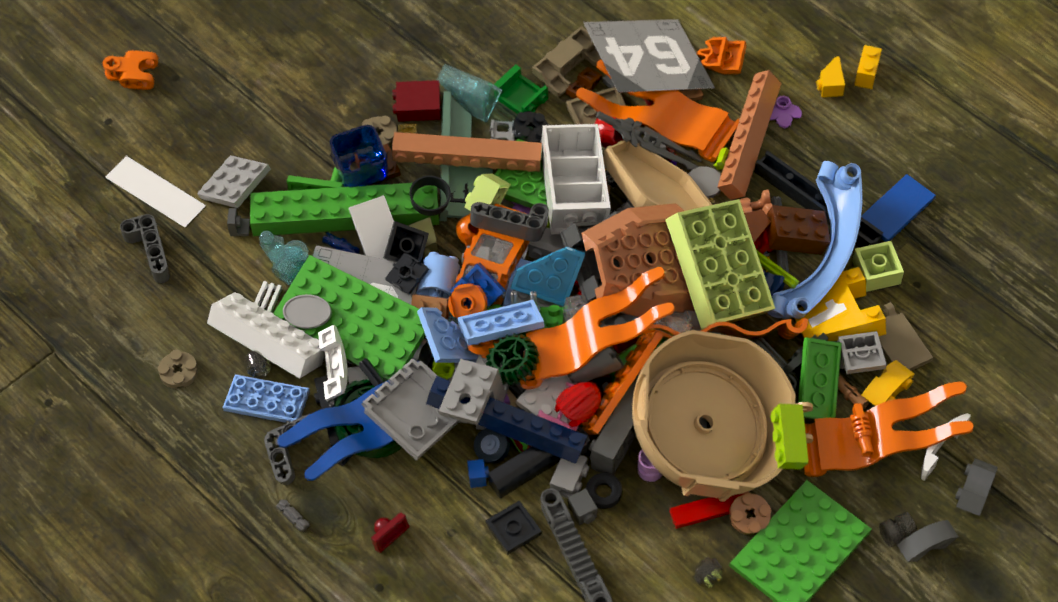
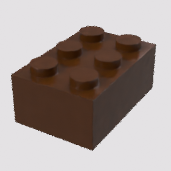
M772 205L767 213V217L771 221L766 227L769 249L822 255L831 242L825 211Z

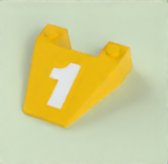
M859 267L842 271L828 293L803 317L808 320L807 328L801 332L803 338H812L814 335L819 337L824 333L828 337L827 341H838L839 336L875 331L878 332V336L886 335V318L880 306L877 305L860 310L855 301L856 298L866 296V280ZM803 306L799 308L800 311H804Z

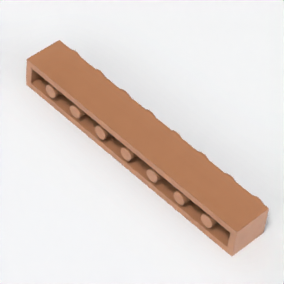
M769 70L759 72L753 77L730 151L717 187L730 200L745 197L780 90L781 82Z
M394 132L392 161L540 172L542 143Z

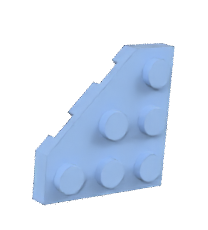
M421 307L417 311L436 363H459L460 359L476 363L479 355L468 350L467 342L459 325L452 320L449 322L441 316L442 312L438 308Z

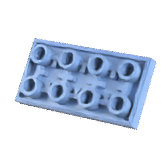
M235 374L224 402L223 410L279 422H291L302 416L310 390L306 387Z

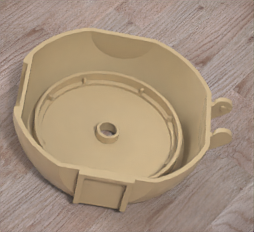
M690 330L673 336L662 343L643 366L633 395L632 416L634 429L646 457L663 476L682 487L683 496L693 494L726 501L732 495L745 493L764 485L783 470L778 468L777 461L775 460L776 445L773 441L774 425L771 421V412L780 403L796 404L795 392L779 364L765 350L745 338ZM810 402L798 403L803 405V413L813 410V404ZM700 418H704L709 422V429L703 428L700 425ZM806 434L807 444L813 442V435Z

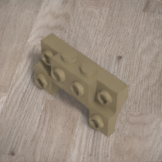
M581 26L532 67V74L543 81L548 90L559 98L566 92V88L571 85L564 78L567 73L584 59L596 66L601 57L588 31Z

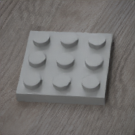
M230 155L197 194L200 199L238 208L271 168L266 163Z

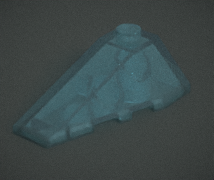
M444 64L437 78L439 83L448 92H451V95L473 117L484 122L488 121L502 89L490 82Z

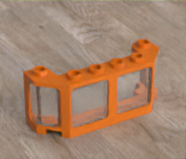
M495 204V205H494V206H498V207H502V208H506V209L518 211V210H515V209L506 207L505 205H502V204ZM479 228L478 234L472 238L470 248H466L464 252V262L455 284L462 277H465L477 263H481L499 284L507 290L508 281L530 241ZM502 295L492 305H502L504 301Z

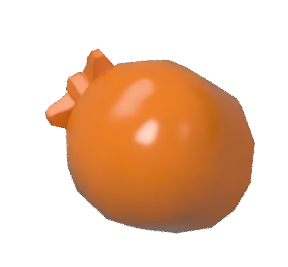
M469 214L457 222L456 233L466 247L468 245L471 246L472 238L478 234L479 228L471 225Z

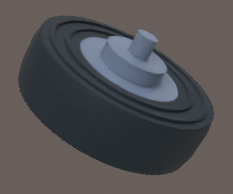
M487 428L480 431L474 441L476 455L486 463L493 464L502 461L510 450V441L507 436Z

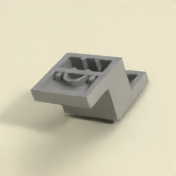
M877 331L839 336L838 341H833L842 343L840 369L845 368L846 374L886 369V361Z

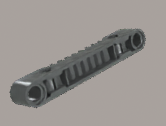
M552 488L544 490L540 498L541 510L585 601L612 602L602 578L598 574L597 569H595L594 563H592L580 535H578L577 528L574 526V522L560 493ZM553 500L555 503L548 504L547 501Z

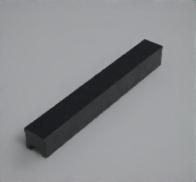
M769 151L765 153L761 160L756 161L754 172L805 209L825 211L827 225L830 226L828 209L816 184ZM861 217L855 245L861 248L882 243L883 232Z

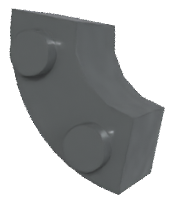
M974 459L973 464L968 463L964 473L968 477L963 489L959 488L955 499L959 501L956 507L980 516L998 467L978 459Z

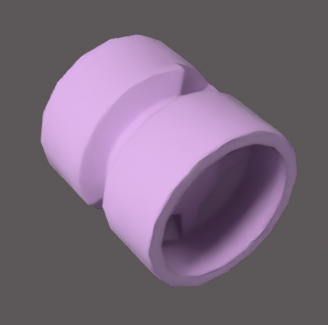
M641 450L638 456V474L645 481H656L661 478L662 474L652 465L644 451Z

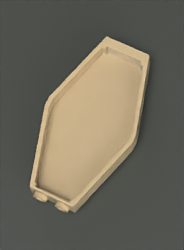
M621 140L613 146H608L603 152L604 167L634 207L676 203L684 211L712 205L691 176L659 155L641 148L639 143L636 148L630 141Z

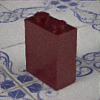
M439 80L396 82V89H393V100H396V104H393V115L397 114V122L441 120Z

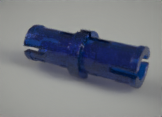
M327 232V236L324 235L323 243L337 250L356 254L360 253V248L348 243L344 238L340 239L330 232Z

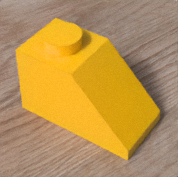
M835 57L820 73V79L817 80V90H820L821 97L843 96L845 83L840 57Z

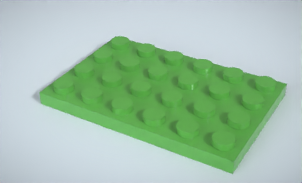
M806 480L770 519L767 527L760 530L730 562V567L774 602H809L870 534L872 529Z

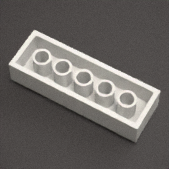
M234 292L212 304L207 324L296 377L302 378L322 365L325 352L320 349L318 339L290 325L289 322L278 318L272 312L266 311L258 306V304L244 298L241 294Z

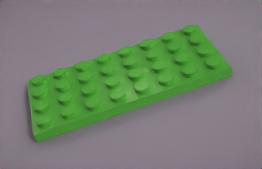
M311 255L304 262L273 313L278 318L287 321L283 315V307L288 300L305 294L321 297L331 307L332 314L330 319L324 325L316 328H296L319 340L318 332L335 325L344 346L346 360L359 366V362L367 358L378 373L387 379H390L396 372L402 370V367L413 358L426 336L417 313L419 308Z

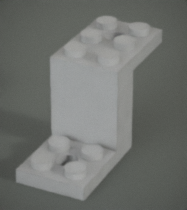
M479 355L476 363L460 359L439 409V414L478 425L489 397L503 402L510 385L507 383L503 385L497 368L486 366L487 358H482ZM464 397L471 398L467 404L460 403Z

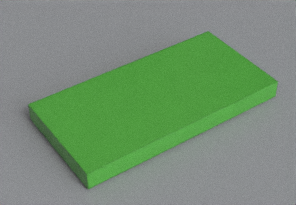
M808 337L804 338L798 403L810 402L813 404L812 411L803 413L804 418H835L842 343Z

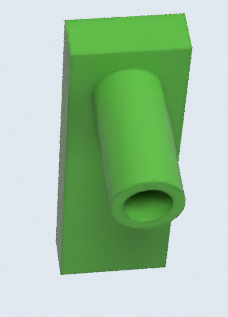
M335 167L330 181L288 175V191L343 187L342 179L345 170L342 167Z

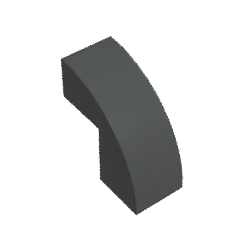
M944 520L916 531L897 546L907 562H917L932 549H945L959 536L950 522Z

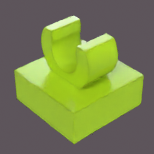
M727 147L720 150L717 161L713 164L717 170H723L730 151Z

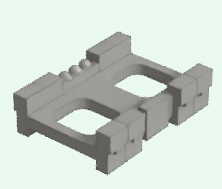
M491 120L490 139L515 141L512 131L514 120L512 122ZM508 125L509 131L498 132L497 126Z

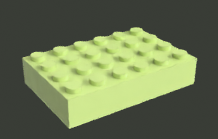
M739 199L678 212L665 219L701 330L716 322L732 323L763 315L775 309Z

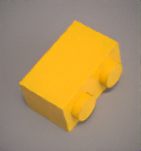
M864 45L855 86L868 89L873 88L880 61L881 48Z

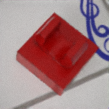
M765 229L754 242L756 250L762 254L766 251L771 252L774 250L769 249L768 236Z

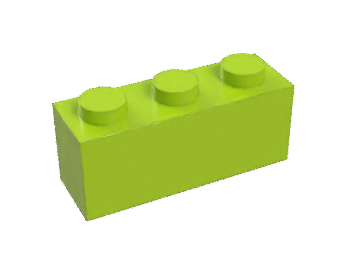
M780 403L771 412V421L774 425L773 441L776 445L775 460L780 469H802L809 463L803 405Z

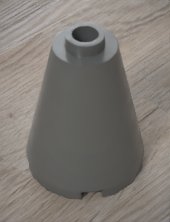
M610 346L597 353L584 367L568 374V377L572 383L576 382L578 384L619 371L624 368V365L616 350Z

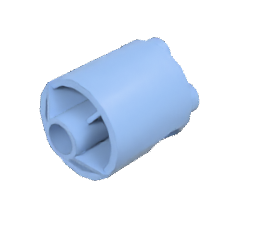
M430 252L423 260V264L429 270L418 283L416 294L449 298L452 294L450 290L455 285L460 271L458 258Z

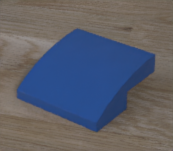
M477 263L450 290L452 293L455 287L466 283L480 286L487 297V309L506 291L481 263ZM466 298L464 306L470 308L472 301Z

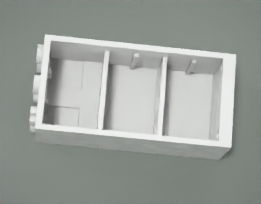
M598 124L543 125L541 158L551 234H560L576 222H601L610 215V201Z

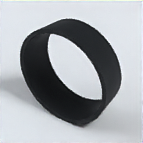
M428 175L415 180L410 187L409 194L412 206L418 213L426 216H435L447 208L451 197V190L442 178ZM423 186H435L445 193L447 202L436 209H425L414 202L413 196Z

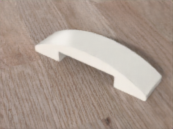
M335 325L318 332L320 349L325 352L328 381L324 382L325 400L327 401L344 394L348 377L345 350Z
M967 413L956 417L950 422L969 421L971 415ZM945 441L928 447L921 470L922 480L925 481L936 467L939 457L935 456V454Z

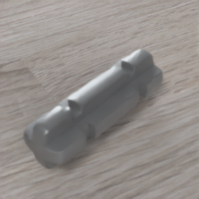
M280 500L276 505L277 509L283 512V515L293 525L296 524L295 527L300 532L306 531L309 523L293 507H290L286 500Z

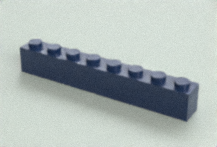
M436 376L429 391L426 404L440 409L451 381ZM464 397L460 403L467 404L471 398ZM491 397L488 399L478 424L575 464L587 438V435Z

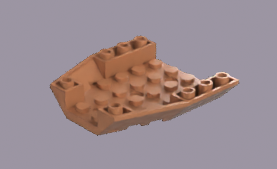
M673 203L627 208L581 233L585 251H594L602 282V285L595 289L596 298L620 292L635 282L643 273L656 267H662L665 271V276L650 285L631 306L620 313L641 317L651 308L668 302L674 305L675 310L673 314L661 319L683 317L685 310L695 311L665 220L678 212L684 211L680 206ZM646 255L652 258V264L647 261ZM614 258L619 261V268L614 265Z

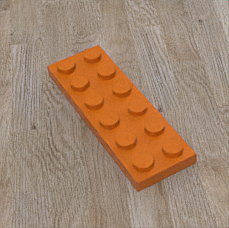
M656 331L645 335L642 334L636 342L637 347L634 351L631 350L625 358L627 362L624 368L616 371L614 375L616 377L613 383L610 382L604 389L605 395L600 401L598 410L590 419L582 423V429L588 435L600 432L662 339L663 335Z

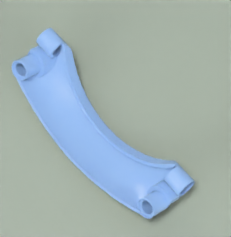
M830 161L822 163L816 183L828 209L831 242L827 247L822 262L811 276L798 284L794 289L790 288L773 294L772 300L775 309L767 312L769 315L783 319H790L791 317L796 319L803 318L828 293L844 270L856 243L862 212L861 169L857 164L850 163L846 167L842 166L839 168L837 164ZM847 172H851L853 177H850ZM797 305L803 306L804 311H800Z

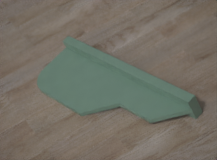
M444 91L441 136L471 138L472 115L451 97V92ZM441 165L440 178L446 181L451 193L454 192L453 198L465 199L463 190H465L466 183H468L469 194V192L473 191L475 187L473 184L478 176H481V174H493V169L453 165ZM441 189L439 207L447 202L446 195ZM450 197L447 208L439 214V221H447V217L462 218L471 214V211L464 208L466 203L450 202Z

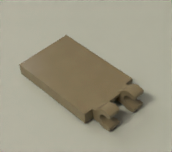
M891 302L885 304V309L882 312L886 318V335L879 336L883 354L889 363L897 360L912 371L931 362L933 356L904 314H896L895 307Z

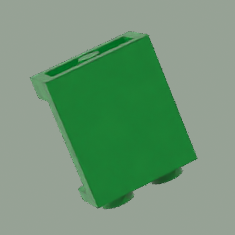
M516 64L492 85V97L516 114L520 112H535L549 97L548 87L544 85L540 88L521 75V68Z

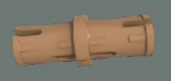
M841 375L839 376L838 390L844 394L846 400H850L853 404L861 403L864 410L868 406L869 401L858 392L855 386H851Z

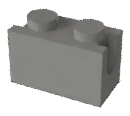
M579 455L576 464L561 458L550 482V488L557 490L562 497L567 499L569 496L580 492L582 487L581 480L583 477L586 478L590 468L586 464L587 457Z

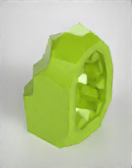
M435 359L433 360L432 371L446 380L452 377L455 363H436Z

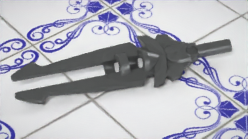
M600 111L596 114V118L612 125L621 134L623 140L626 142L630 141L636 148L639 143L641 148L684 164L687 170H693L699 166L661 148L660 144L662 143L698 162L702 161L693 150L687 151L648 127H640L642 124L640 121L634 122L629 117L625 120L614 119Z

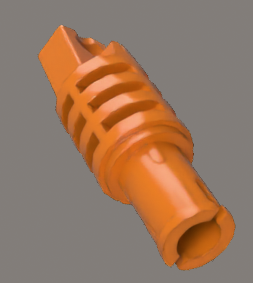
M861 403L853 404V415H850L855 439L859 442L861 456L871 457L874 455L871 443L873 434L868 413H864Z

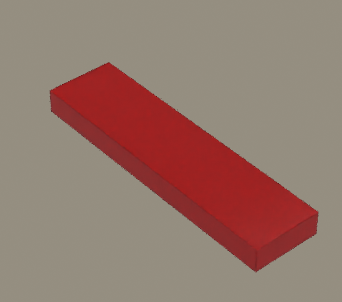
M745 493L732 495L726 501H719V498L708 497L669 509L675 528L678 529L728 515L734 500Z

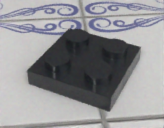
M520 500L485 520V524L507 555L542 535L541 529Z

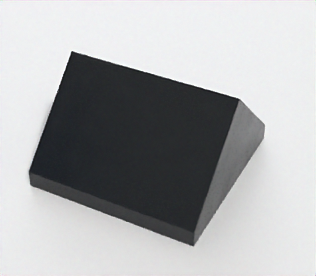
M393 221L383 258L398 262L402 255L407 253L421 263L429 233Z

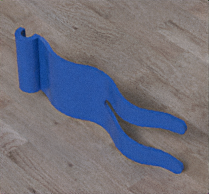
M385 382L375 386L353 402L338 407L324 408L306 416L278 437V445L281 448H286L325 428L348 425L363 426L364 431L340 440L305 471V478L307 480L313 481L350 455L375 450L394 441L364 413L365 408L362 406V402L371 394L375 395L374 392Z

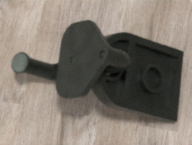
M822 333L819 337H817L816 335L812 337L814 339L821 340L828 339V337L824 333ZM757 337L753 339V343L765 350L779 364L796 394L800 384L795 370L802 365L803 347H800L793 354L787 364L764 338Z

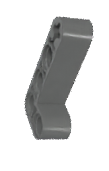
M476 202L471 206L470 223L476 228L537 242L541 240L546 229L549 209L545 204L537 203L532 206L529 214Z
M145 214L124 220L120 224L124 241L127 243L143 241L153 279L157 283L167 282L170 278V272L154 216Z

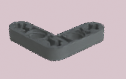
M308 415L280 426L265 435L264 443L274 476L283 485H289L294 481L295 472L287 447L281 448L277 443V439ZM274 437L277 438L275 442L279 448H276V446L273 443H271L274 441ZM279 453H283V460L281 462H276V456ZM282 467L287 472L285 479L282 478L284 476V472L281 469Z

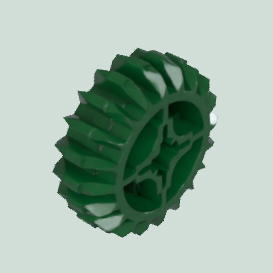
M514 333L512 337L506 334L505 339L499 337L500 342H493L494 348L489 349L490 354L486 355V366L499 370L503 385L507 383L511 386L513 382L519 385L520 380L526 381V376H532L531 371L537 370L535 364L539 363L538 357L540 355L537 346L530 338L525 337L523 334L518 336Z

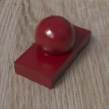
M400 512L392 520L383 517L375 522L374 531L376 534L371 537L376 551L381 553L409 529L410 526L406 515Z

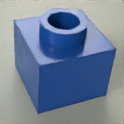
M484 460L467 461L470 488L486 486L489 468L484 466Z

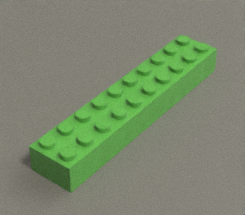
M413 183L250 193V225L253 236L356 230L348 208L383 195L393 220L407 226L429 217L432 225H439V214L426 216L418 213L413 208L409 194ZM423 186L414 193V202L425 209L439 208L437 187Z

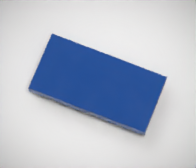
M906 174L861 217L883 232L882 240L887 242L935 199L936 195Z

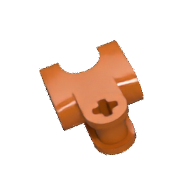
M127 51L125 57L108 56L103 60L105 76L108 80L120 81V85L125 88L152 89L154 78L150 73L143 71L156 68L159 57L156 53L148 51Z

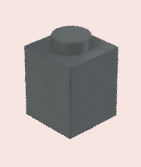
M587 489L568 497V507L579 525L589 524L597 518V507Z

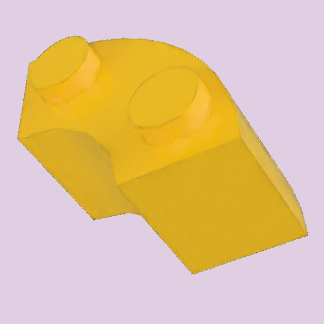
M895 360L886 366V369H884L879 378L876 376L862 393V396L875 406L895 400V397L901 391L907 390L913 383L912 378L915 374Z

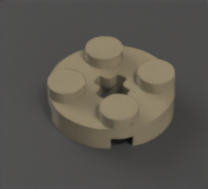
M388 116L366 119L362 122L360 130L363 144L371 146L372 149L388 144L390 147L393 142L394 132H397L394 122ZM382 131L381 135H377L375 132Z
M173 350L161 360L158 372L164 385L177 389V387L181 386L187 387L195 381L198 375V367L192 355L180 350ZM181 367V372L177 371L176 373H174L175 368Z

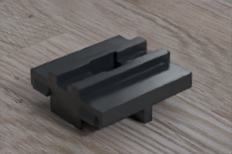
M404 253L396 264L393 263V268L385 277V280L394 287L399 288L402 292L410 295L429 269L417 259ZM410 271V274L405 277L406 272Z

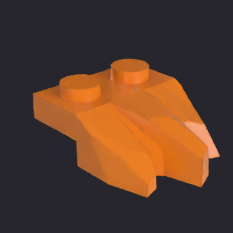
M713 37L705 41L708 48L699 49L697 52L698 57L703 59L701 60L703 67L721 74H741L747 44L745 41H728L727 37Z

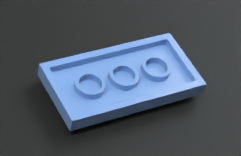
M534 300L458 317V324L468 346L497 340L499 337H506V334L511 336L514 333L519 334L544 328V320Z

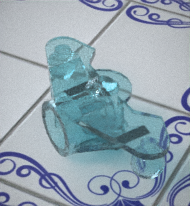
M263 231L259 237L260 246L273 264L272 272L281 281L291 285L309 256L307 246L299 240H293L284 245L283 237L273 235L270 231Z

